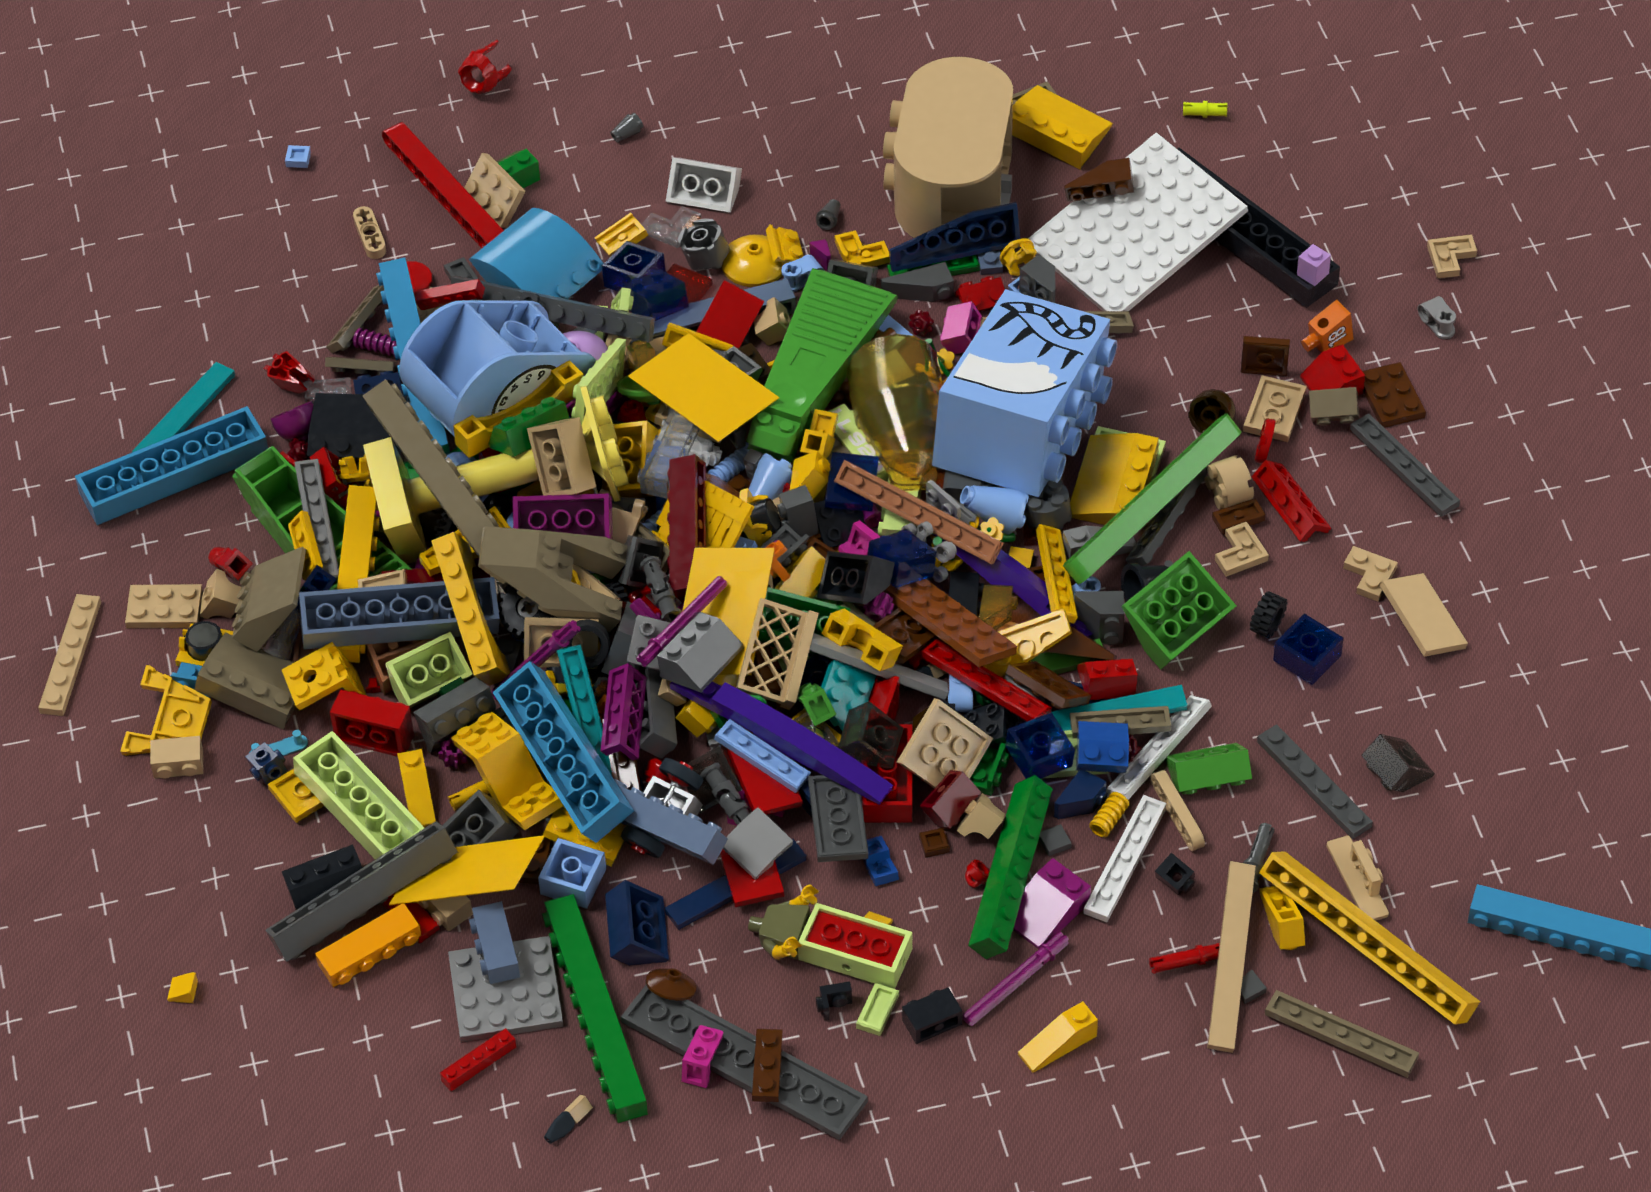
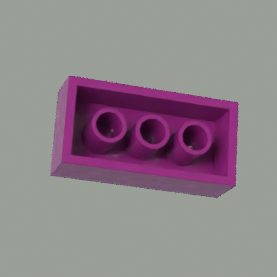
M609 493L513 496V528L601 536L613 540L612 496Z

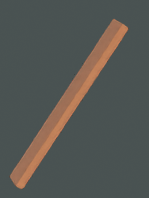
M846 460L843 461L834 482L916 525L928 521L933 527V534L948 542H952L954 545L994 565L1004 544Z

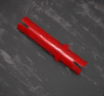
M1220 943L1208 946L1196 945L1194 949L1149 958L1150 969H1152L1153 974L1194 964L1205 965L1207 961L1218 959Z

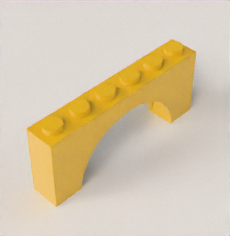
M454 532L431 540L473 674L489 686L499 683L510 674L505 655L497 646L489 630L477 597L472 575V568L476 567L470 545Z

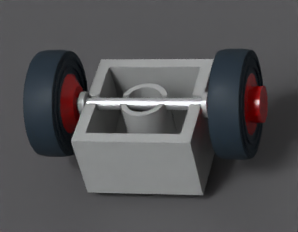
M665 758L659 770L672 782L669 784L652 776L643 792L645 793L644 797L650 799L651 796L662 800L666 807L672 804L683 810V814L686 816L689 813L697 816L703 804L694 795L680 789V786L697 791L703 783V778L693 771V767L687 763ZM627 825L621 834V838L631 845V849L641 855L647 854L654 858H659L665 849V846L660 841L632 826Z

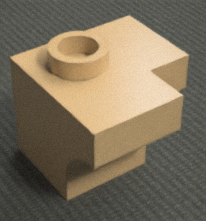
M775 297L767 301L764 311L757 315L754 320L756 335L768 346L775 342L783 341L791 321L787 308Z
M216 569L208 579L203 596L201 597L200 617L209 619L212 616H224L231 619L234 615L235 608L239 602L237 595L241 590V586L231 583L227 579L225 571Z
M982 793L976 801L972 800L964 812L967 815L959 824L957 831L964 837L969 833L977 832L989 839L1004 820L1005 813L998 809L991 802L990 798Z

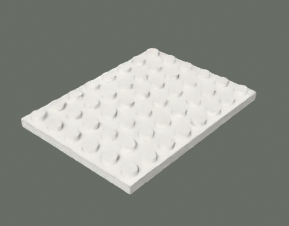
M1158 133L1152 135L1126 157L1130 158L1132 167L1133 193L1073 201L1028 238L1034 244V249L1037 251L1036 255H1041L1055 266V271L1102 311H1130L1248 212L1247 205Z

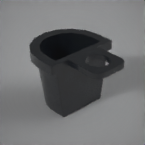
M1137 563L1126 564L1121 573V588L1124 592L1125 603L1168 567L1165 565L1140 566Z

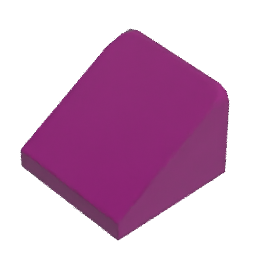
M824 239L810 242V255L827 271L829 260H831L827 241Z

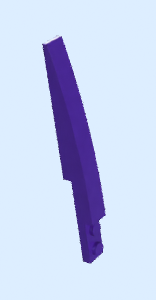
M956 546V555L998 591L1003 592L1011 589L1041 616L1051 613L1046 583L1003 550H1000L993 565ZM1076 620L1074 624L1070 623L1071 626L1091 637L1092 633L1083 622Z
M712 681L702 692L674 682L670 683L671 690L728 720L731 719L738 725L753 732V735L787 757L879 805L893 788L890 782L827 740L726 682L720 686Z

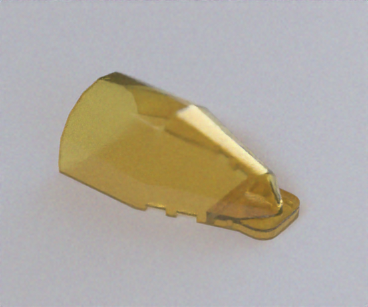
M894 334L878 337L864 344L852 356L847 368V381L855 424L865 434L867 443L871 444L874 448L876 457L888 473L890 484L904 491L926 490V482L933 480L936 483L937 471L936 467L932 466L939 390L943 386L937 353L928 342L915 336Z

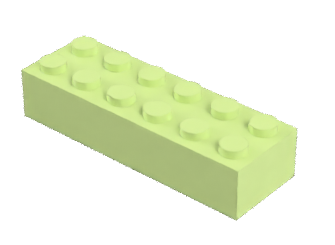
M333 731L293 757L294 774L375 860L424 829L421 823Z

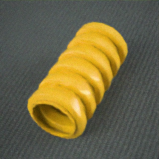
M1118 792L1110 793L1109 798L1106 799L1101 809L1098 810L1093 820L1089 823L1093 833L1100 837H1107L1130 805L1124 795Z

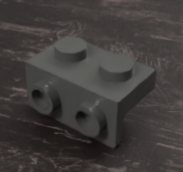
M785 524L760 548L780 540L788 550L777 560L787 569L795 555L799 557L800 554L806 551L808 548L806 543L809 536L805 534L803 537H800L792 528Z

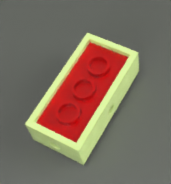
M816 903L799 939L802 946L798 948V958L813 965L895 989L912 951V932Z

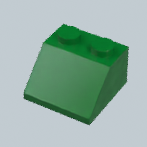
M527 149L516 151L496 161L522 188L540 180L539 162Z

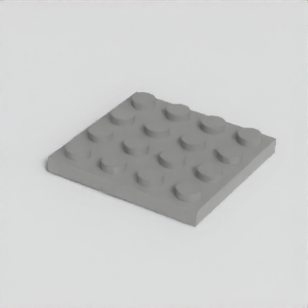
M549 936L513 941L520 978L494 984L489 983L488 975H482L479 961L484 959L482 954L477 955L475 947L448 952L461 1043L492 1038L505 1028L513 1035L563 1027Z

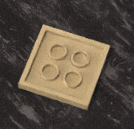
M934 698L897 763L935 789L950 770L963 771L970 779L993 738L941 700Z

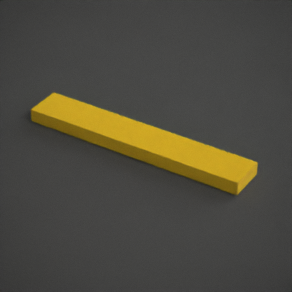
M1039 524L1036 534L1051 613L1064 609L1066 610L1069 623L1074 624L1078 616L1070 575L1063 567L1067 560L1061 530Z

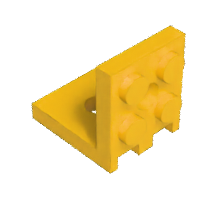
M333 642L282 669L295 706L299 710L342 687L346 691H355L366 695L357 670ZM317 674L312 682H307L311 675Z

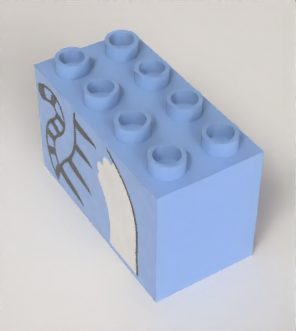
M1005 289L939 390L932 466L1005 488L1019 490L1035 497L1040 496L1048 481L1058 483L1065 468L1066 456L1064 454L1070 456L1076 454L1082 435L1080 428L1090 430L1096 416L1097 403L1105 404L1111 391L1112 378L1103 375L1104 366H1111L1117 350V340L1108 338L1110 319Z

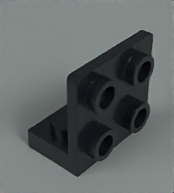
M857 493L814 503L822 542L831 548L840 546L848 541L853 523L860 520L866 525Z
M996 702L963 714L964 718L993 738L990 745L997 743L1000 747L1001 743H1005L1006 753L1009 756L1018 754L1020 716Z

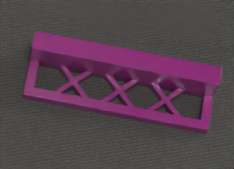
M629 663L609 670L600 751L606 756L621 751L633 761L639 758L647 677ZM633 678H634L636 681H638V682H637V688H636V686H635V683H634V681H633ZM631 697H632V699H633V701H634L635 708H634V706H633V704H632ZM629 717H630L631 722H632V724H633V729H632L631 724H630V722H629ZM627 737L630 742L631 748L627 745Z

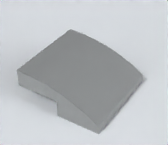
M757 807L727 836L728 840L723 849L756 880L773 865L776 858L792 846L793 840Z

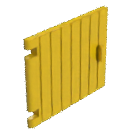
M705 480L706 548H734L755 506ZM668 499L656 521V524L661 526L659 531H651L667 545V536L669 534L667 514L669 513Z

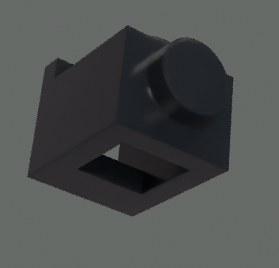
M1170 853L1155 870L1156 878L1161 880L1177 895L1182 891L1185 893L1189 892L1195 884L1193 880L1195 872L1173 853ZM1181 875L1182 879L1179 882H1175L1173 877Z

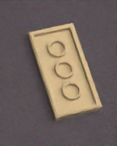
M1424 573L1382 581L1381 589L1424 657L1466 649L1468 642Z

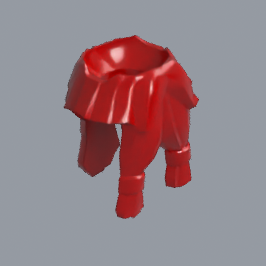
M498 40L488 44L485 48L471 51L462 63V66L459 67L458 74L460 75L461 82L470 92L477 94L490 92L498 82L510 74L512 68L509 64L497 71L496 67L485 56L497 46ZM479 68L482 71L484 81H476L472 76V71Z

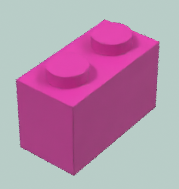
M972 301L947 308L940 341L947 351H951L954 354L965 352L980 328L982 315Z

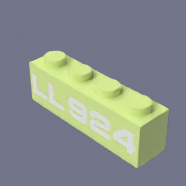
M845 404L828 411L839 415L834 434L853 456L854 465L888 482L889 474L894 473L896 463L891 456L888 457L880 442L872 438L869 429L858 421L855 412L849 410Z

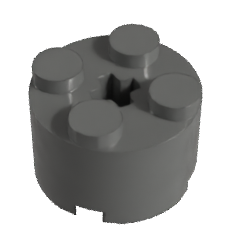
M699 219L692 222L693 226L687 229L685 227L682 229L678 242L692 270L718 269L723 265V260L729 253V245L722 228L715 220Z
M1061 480L1058 483L1048 481L1039 497L1029 495L1024 511L1026 525L1030 529L1031 527L1037 529L1039 524L1061 530L1067 521L1068 523L1071 521L1072 512L1069 492Z

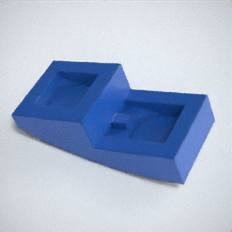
M882 836L867 839L868 859H863L874 885L879 886L899 880L898 871L890 858L889 848Z

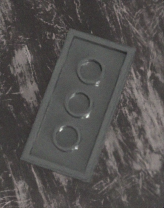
M824 775L808 776L818 862L868 859L861 795Z

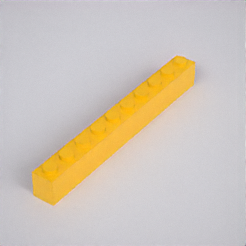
M811 546L800 554L787 571L791 577L785 582L781 580L774 589L813 598L817 593L815 588L818 585L820 586L826 559ZM717 675L713 682L720 686L726 682L736 688L739 675ZM690 699L675 717L696 737L704 732L709 734L717 725L710 713L711 710Z
M1272 852L1259 874L1453 1024L1467 1023L1481 1001L1287 852Z

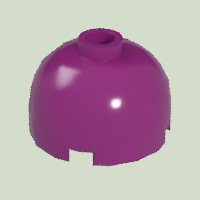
M312 401L271 418L272 426L281 438L286 440H293V438H298L299 440L308 439L313 411Z

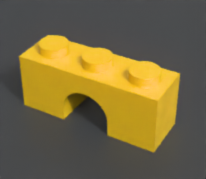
M845 608L830 613L821 633L839 646L851 645L863 651L860 659L878 671L894 667L903 645Z

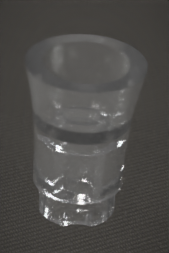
M295 608L261 647L263 651L280 659L291 660L294 645L301 629L299 609Z

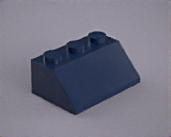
M624 880L605 894L610 957L629 966L667 962L669 955L663 896Z

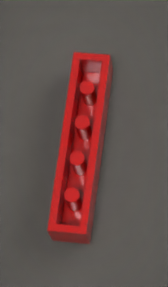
M479 279L417 291L415 301L420 310L442 307L454 301L482 299L485 287Z
M506 1028L441 1071V1081L450 1091H453L515 1049V1038Z

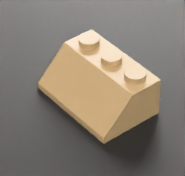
M579 417L527 428L543 495L577 494L596 487Z

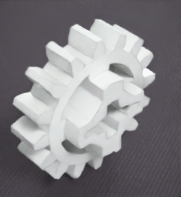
M696 434L674 437L671 449H685L686 456L696 454L706 463V466L708 464L711 466L719 464L722 455L720 447L714 446L715 443L710 439L699 437Z

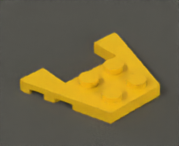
M146 665L140 684L142 689L164 692L151 735L126 731L120 751L125 756L150 753V740L200 736L202 738L212 704L209 697L185 684L182 685L176 682L172 677L156 671L152 666Z

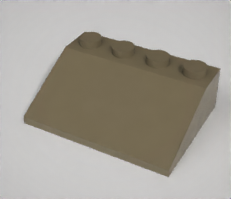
M304 547L258 564L250 573L246 572L240 580L241 590L237 595L239 602L235 608V613L237 614L232 624L234 628L233 639L257 652L296 608L306 553Z
M225 632L199 671L194 690L284 730L296 707L282 673V669L291 665L292 662L262 648L255 652L233 639V635ZM311 675V676L308 678V680H307L308 683H309V681H310V679L312 678L313 675Z

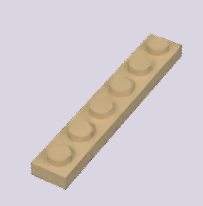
M76 594L38 707L40 714L64 716L101 605L100 596Z

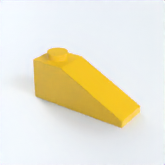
M422 749L397 753L408 811L425 828L434 823L436 819Z
M1276 886L1259 888L1273 937L1280 950H1293L1299 946H1305L1304 919L1293 899Z
M1082 1001L1061 1013L1018 1051V1055L1031 1072L1034 1073L1097 1037L1098 1019Z

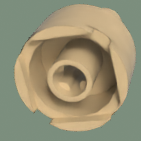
M1238 455L1207 466L1208 476L1205 477V483L1208 490L1213 491L1214 501L1218 509L1227 508L1253 499L1254 489L1248 486V480H1251L1249 470L1241 457L1237 458Z

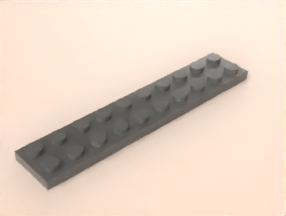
M645 985L621 1016V1022L683 1056L700 1025L722 1030L723 1038L710 1063V1070L752 1093L756 1036L689 1000L675 1001L662 998L654 994ZM782 1051L779 1102L770 1103L840 1140L867 1104L868 1096Z

